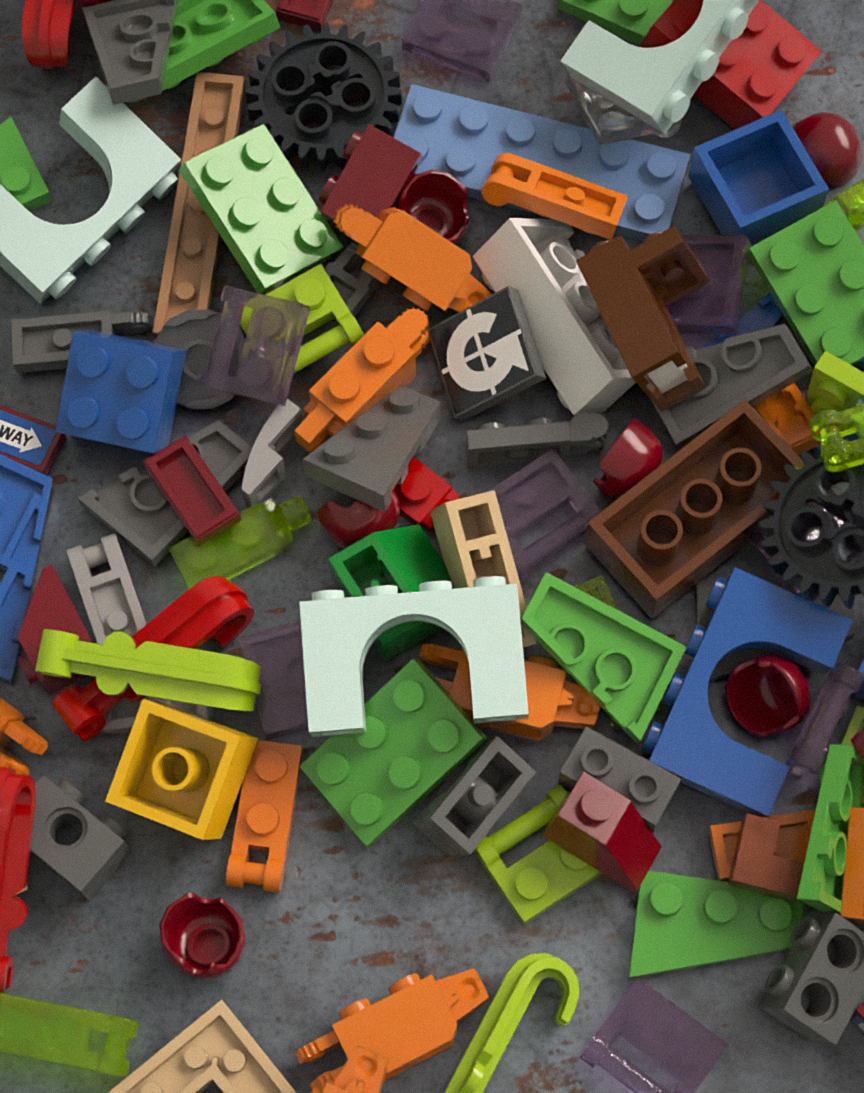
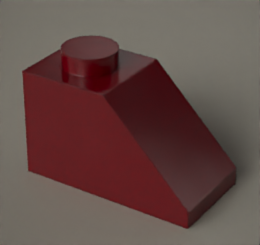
M52 564L41 571L18 634V639L25 654L17 657L30 685L40 681L49 696L87 676L72 673L71 678H60L40 674L41 672L35 671L43 629L76 634L79 636L78 641L93 643Z
M583 772L568 790L542 836L634 894L639 889L662 848L633 803L586 772Z

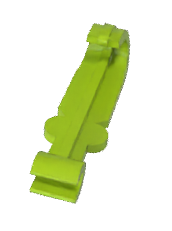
M43 629L35 669L36 672H41L40 674L60 678H71L72 673L96 677L98 688L110 696H118L124 693L130 684L134 692L141 696L239 711H254L256 696L260 695L262 686L259 683L261 667L250 660L228 654L145 641L136 648L134 639L121 631L109 634L104 639L103 644L78 641L79 636L76 634Z
M536 953L521 958L511 966L499 985L443 1093L484 1092L538 985L543 979H554L560 988L561 999L553 1022L558 1026H565L570 1022L579 999V981L574 970L565 961L547 953Z

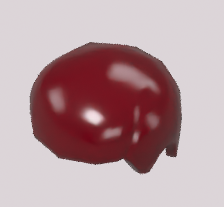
M820 112L794 125L793 130L826 183H829L833 188L842 187L857 175L863 156L857 130L850 122L839 114Z
M428 170L414 175L402 189L396 203L397 209L403 210L454 245H456L466 230L470 220L467 206V189L448 172Z
M632 419L600 462V469L604 474L600 479L595 477L593 480L594 484L605 495L618 499L662 464L663 447L660 440L649 428L637 419Z
M393 490L391 492L392 502L386 512H383L357 499L349 507H343L336 501L330 500L318 510L317 520L329 538L339 548L345 549L373 532L394 529L400 514V501Z
M774 653L756 656L736 666L731 671L725 686L727 707L739 726L756 737L764 738L775 733L788 731L804 721L805 715L809 712L811 694L808 680L794 661Z
M194 892L187 893L167 906L159 924L162 950L173 968L191 978L212 979L229 973L239 963L246 946L243 920L231 906H228L223 898L209 899L199 897Z

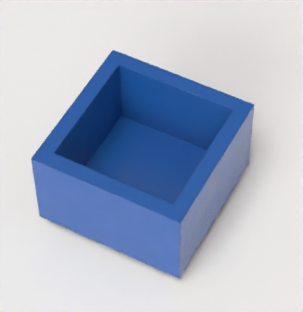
M782 110L696 146L693 149L688 177L733 255L749 249L753 245L824 207L829 188Z
M93 330L73 331L55 432L150 453H157L165 448L170 442L186 350Z

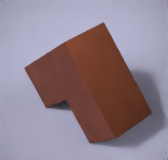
M748 813L745 815L741 823L728 885L795 902L804 863L773 855L780 827L779 821Z

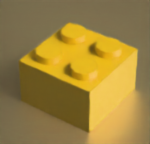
M143 699L105 802L201 840L222 839L258 738L168 703Z

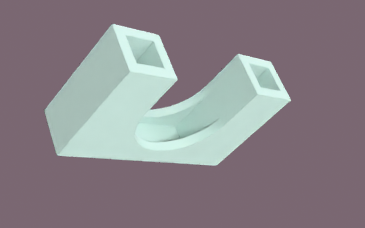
M703 0L701 12L692 27L677 40L655 48H642L631 45L588 20L560 61L575 80L666 134L671 125L678 122L685 115L690 105V98L702 81L708 80L714 74L719 64V57L730 41L742 34L747 25L748 16L759 0Z
M97 77L90 81L61 109L59 125L103 169L109 186V197L103 207L92 217L82 222L68 225L53 224L31 214L0 184V266L40 305L50 295L58 299L65 294L77 279L73 273L85 262L90 266L97 263L111 247L108 240L119 229L125 233L130 231L144 216L145 211L142 207L153 196L158 200L163 199L176 186L179 180L175 175L178 172L181 159L124 103L113 105L107 87Z
M490 576L474 579L473 587L452 589L450 581H431L419 584L420 592L398 593L397 586L383 585L366 588V596L344 598V591L324 590L313 592L312 601L299 602L309 733L313 737L367 733L362 673L367 652L374 641L386 630L398 624L412 621L437 625L452 634L462 646L470 669L474 724L528 719L529 712L517 583L506 584L505 577Z

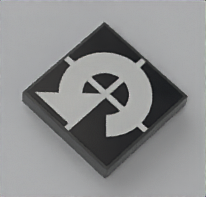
M511 286L501 289L428 329L430 341L455 419L465 421L546 379L519 292Z

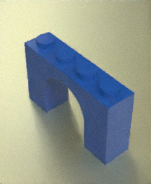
M734 567L727 580L717 577L705 606L714 609L706 628L696 625L684 654L693 657L685 676L675 672L663 699V702L671 705L664 724L656 721L653 722L641 750L650 754L648 761L681 778L680 783L748 814L768 817L790 766L737 743L718 727L708 704L707 692L712 671L718 662L734 652L745 649H763L825 675L833 668L853 619L810 600L807 601L797 594Z

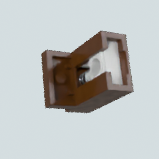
M675 226L666 231L650 234L642 241L641 245L634 249L629 247L621 235L613 240L602 241L593 246L588 254L576 260L631 377L661 412L706 388L666 306L704 286L710 280L702 264Z

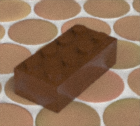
M744 399L587 523L584 544L646 614L653 619L762 531L759 527V521L772 518L763 508L762 502L764 500H778L779 498L772 489L771 482L778 481L787 484L790 479L784 466L788 464L800 470L804 467V463Z

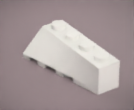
M509 218L473 255L474 260L482 271V278L486 285L495 293L507 286L518 290L543 370L546 371L558 390L557 395L561 403L574 416L577 412H588L591 414L593 411L594 413H603L636 382L631 377L576 262L577 259L584 256V252L581 250L574 252L568 239L574 234L571 225L554 219Z

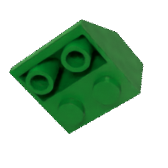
M419 524L373 532L328 558L331 579L338 590L344 591V598L366 596V588L383 585L397 586L398 593L420 592L419 584L431 581H450L452 589H455L443 560ZM405 622L386 630L374 641L373 645L385 663L443 628L427 622Z

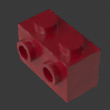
M368 124L363 134L356 131L344 150L342 157L347 159L348 162L340 177L332 174L319 196V201L324 203L320 212L327 218L334 220L335 210L342 207L344 203L358 206L357 208H362V210L369 212L375 217L378 216L381 210L396 207L402 189L414 176L423 160L421 153Z

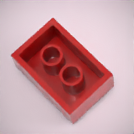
M674 0L652 25L639 47H660L683 36L697 20L702 9L703 0ZM759 0L749 14L747 25L742 34L730 41L719 57V64L714 74L708 80L702 81L693 95L736 130L770 115L822 51L762 0Z

